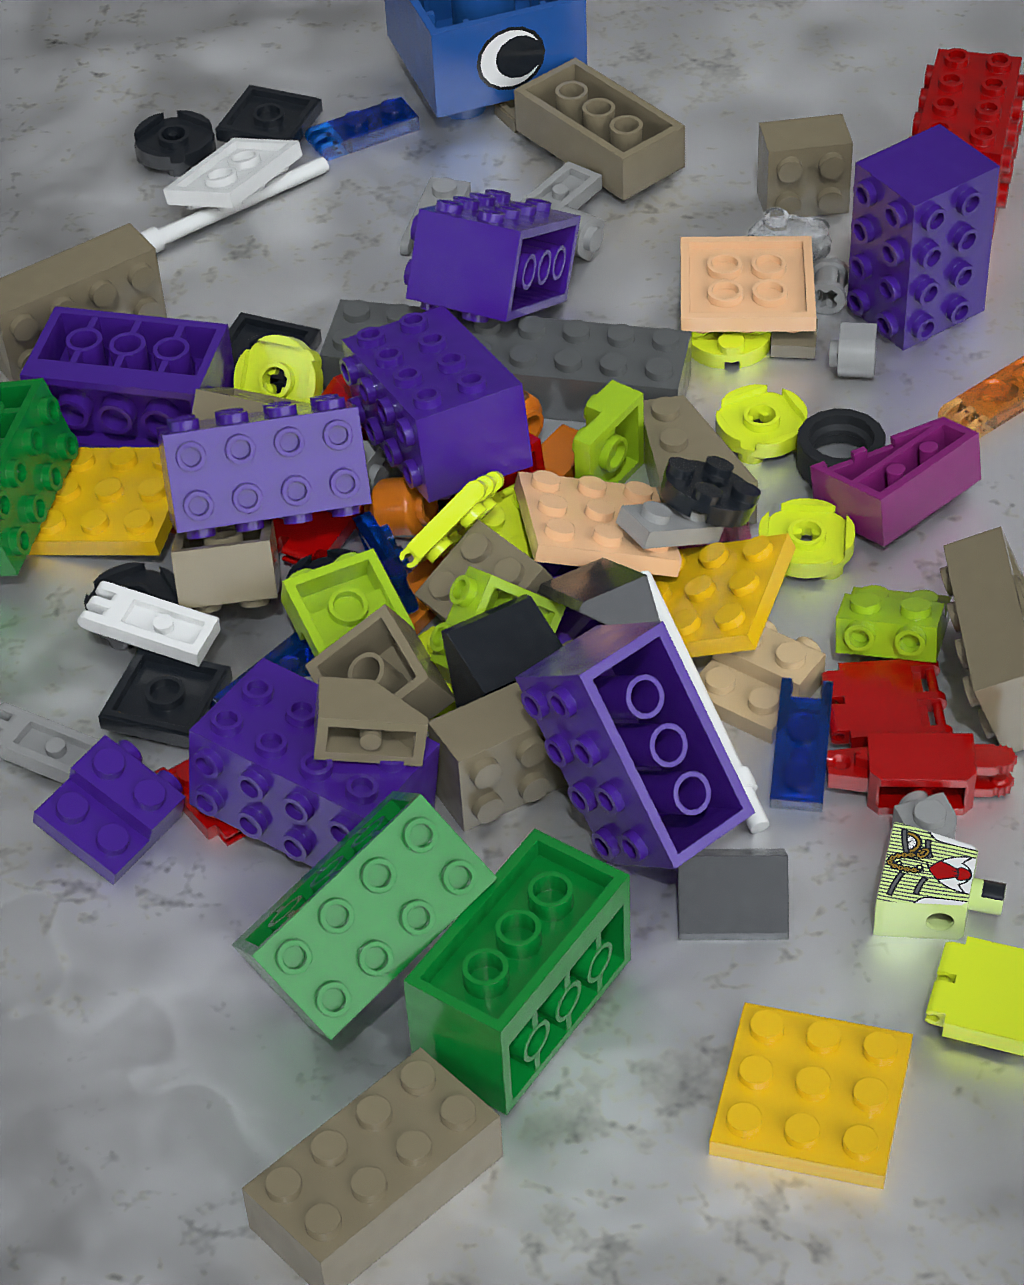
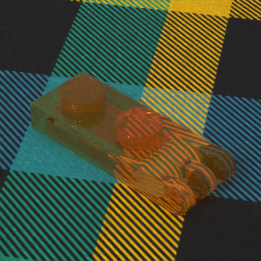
M1024 356L945 403L938 412V418L945 417L979 433L980 439L1023 412Z

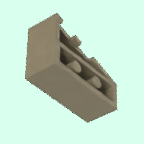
M684 395L644 400V464L650 486L656 487L661 503L666 502L660 494V486L666 465L671 457H681L687 460L703 462L706 461L708 456L724 458L734 465L733 473L758 487V481ZM757 505L745 525L757 524Z

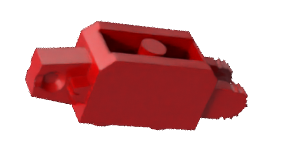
M867 732V744L865 747L827 751L826 781L828 788L866 792L867 807L878 815H893L894 806L898 805L904 796L921 790L925 791L928 796L944 792L956 815L963 816L973 808L974 797H1005L1006 794H1010L1015 779L1010 772H1013L1018 756L1015 755L1012 747L1008 748L1007 745L974 744L973 733Z

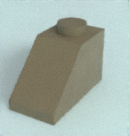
M319 676L314 719V759L380 764V761H404V765L408 766L423 765L428 730V718L374 680Z

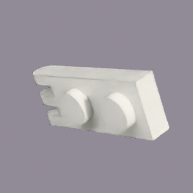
M107 581L100 582L95 590L97 596L90 598L86 604L88 610L82 611L77 619L78 624L85 630L198 667L221 630L218 617Z

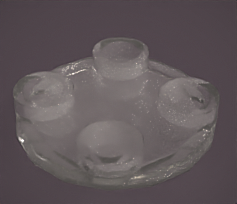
M777 207L765 210L763 219L756 222L748 231V236H811L813 264L817 260L827 257L832 244L829 236L830 225L825 219L818 217L806 219L801 216L789 215L786 210Z

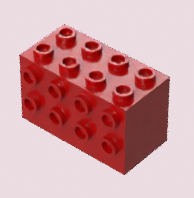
M961 48L938 49L935 64H927L924 88H921L918 112L914 114L912 136L941 124L1000 166L993 225L994 235L999 208L1006 209L1014 159L1017 156L1019 135H1021L1023 125L1024 74H1020L1022 57L1009 56L1001 52L992 54L968 52Z

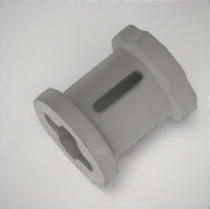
M824 257L813 264L816 312L829 315L839 312L845 305L846 292L844 287L848 284L849 267L838 258Z

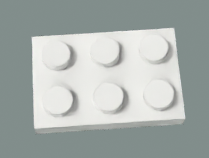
M232 138L163 189L167 205H181L189 210L203 207L218 208L222 212L236 210L243 205L244 200L253 193L265 189L266 183L274 177L289 170L288 167L303 156L300 143L296 140Z

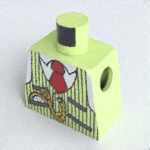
M894 822L876 899L873 935L958 940L964 936L969 910L1001 916L1007 883L975 878L978 850L973 845L910 825Z

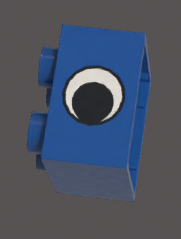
M384 0L387 35L437 118L444 116L456 120L475 118L481 115L489 105L514 100V89L574 58L587 64L586 0Z

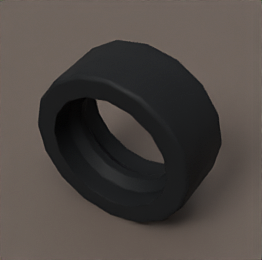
M834 408L820 411L807 418L798 429L796 467L802 478L812 485L811 465L824 461L828 468L851 459V457H831L819 452L818 448L832 443H847L859 448L864 446L868 453L885 446L886 434L880 423L868 414L853 409Z

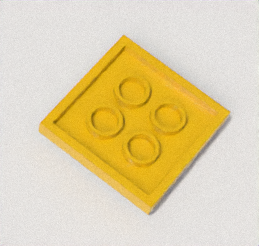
M80 447L77 457L70 464L71 468L66 478L63 479L62 488L57 491L56 498L50 510H48L46 520L41 523L40 531L31 547L29 555L160 556L173 525L169 516L159 447Z
M788 533L773 536L761 535L752 539L726 543L715 542L706 546L678 549L682 558L678 577L652 574L691 658L756 649L796 549Z
M745 1002L709 1140V1155L884 1189L912 1049L913 1034Z

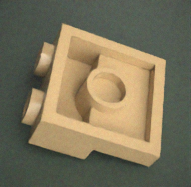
M767 619L755 650L712 655V660L699 675L721 721L772 744L821 686V674L825 672L826 654L821 652L818 644L808 637L802 636L794 640L778 633L775 625Z

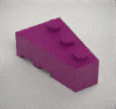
M941 417L890 436L891 444L867 453V449L864 446L850 451L851 459L828 468L824 461L811 465L813 499L827 501L835 505L836 514L842 516L845 521L847 514L853 521L855 533L885 547L981 480L978 432L950 419Z

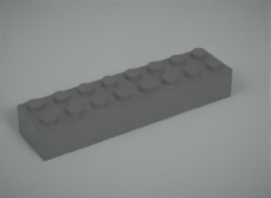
M340 299L320 352L322 359L321 369L323 371V391L333 377L342 374L339 361L345 357L341 339L356 335L363 328L380 327L398 321L408 313H422L426 310L421 309L419 306H409L406 304H386ZM447 308L522 383L524 391L539 399L542 406V415L545 419L586 422L584 419V408L587 401L592 395L598 394L611 380L644 393V400L681 395L686 397L691 377L692 331L629 326L627 324L595 323L582 320L551 319L538 316H522L507 322L489 318L488 322L481 323L465 320L462 318L461 311Z

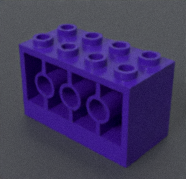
M55 306L20 373V380L44 378L50 392L59 403L60 411L70 431L75 434L79 448L159 447L156 427L167 425V418L192 415L196 389L234 388L235 368L228 324Z

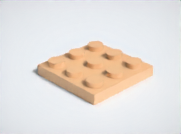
M811 236L680 237L682 331L697 333H797L800 331H816L817 317Z
M538 470L533 473L518 471L514 489L534 561L582 567L601 558H606L638 572L650 571L653 575L678 577L682 558L677 546L643 549L616 523L622 505L644 504L647 501L661 503L656 487H651L639 481H630L626 484L605 482L595 476H582L581 478L563 477L546 470Z

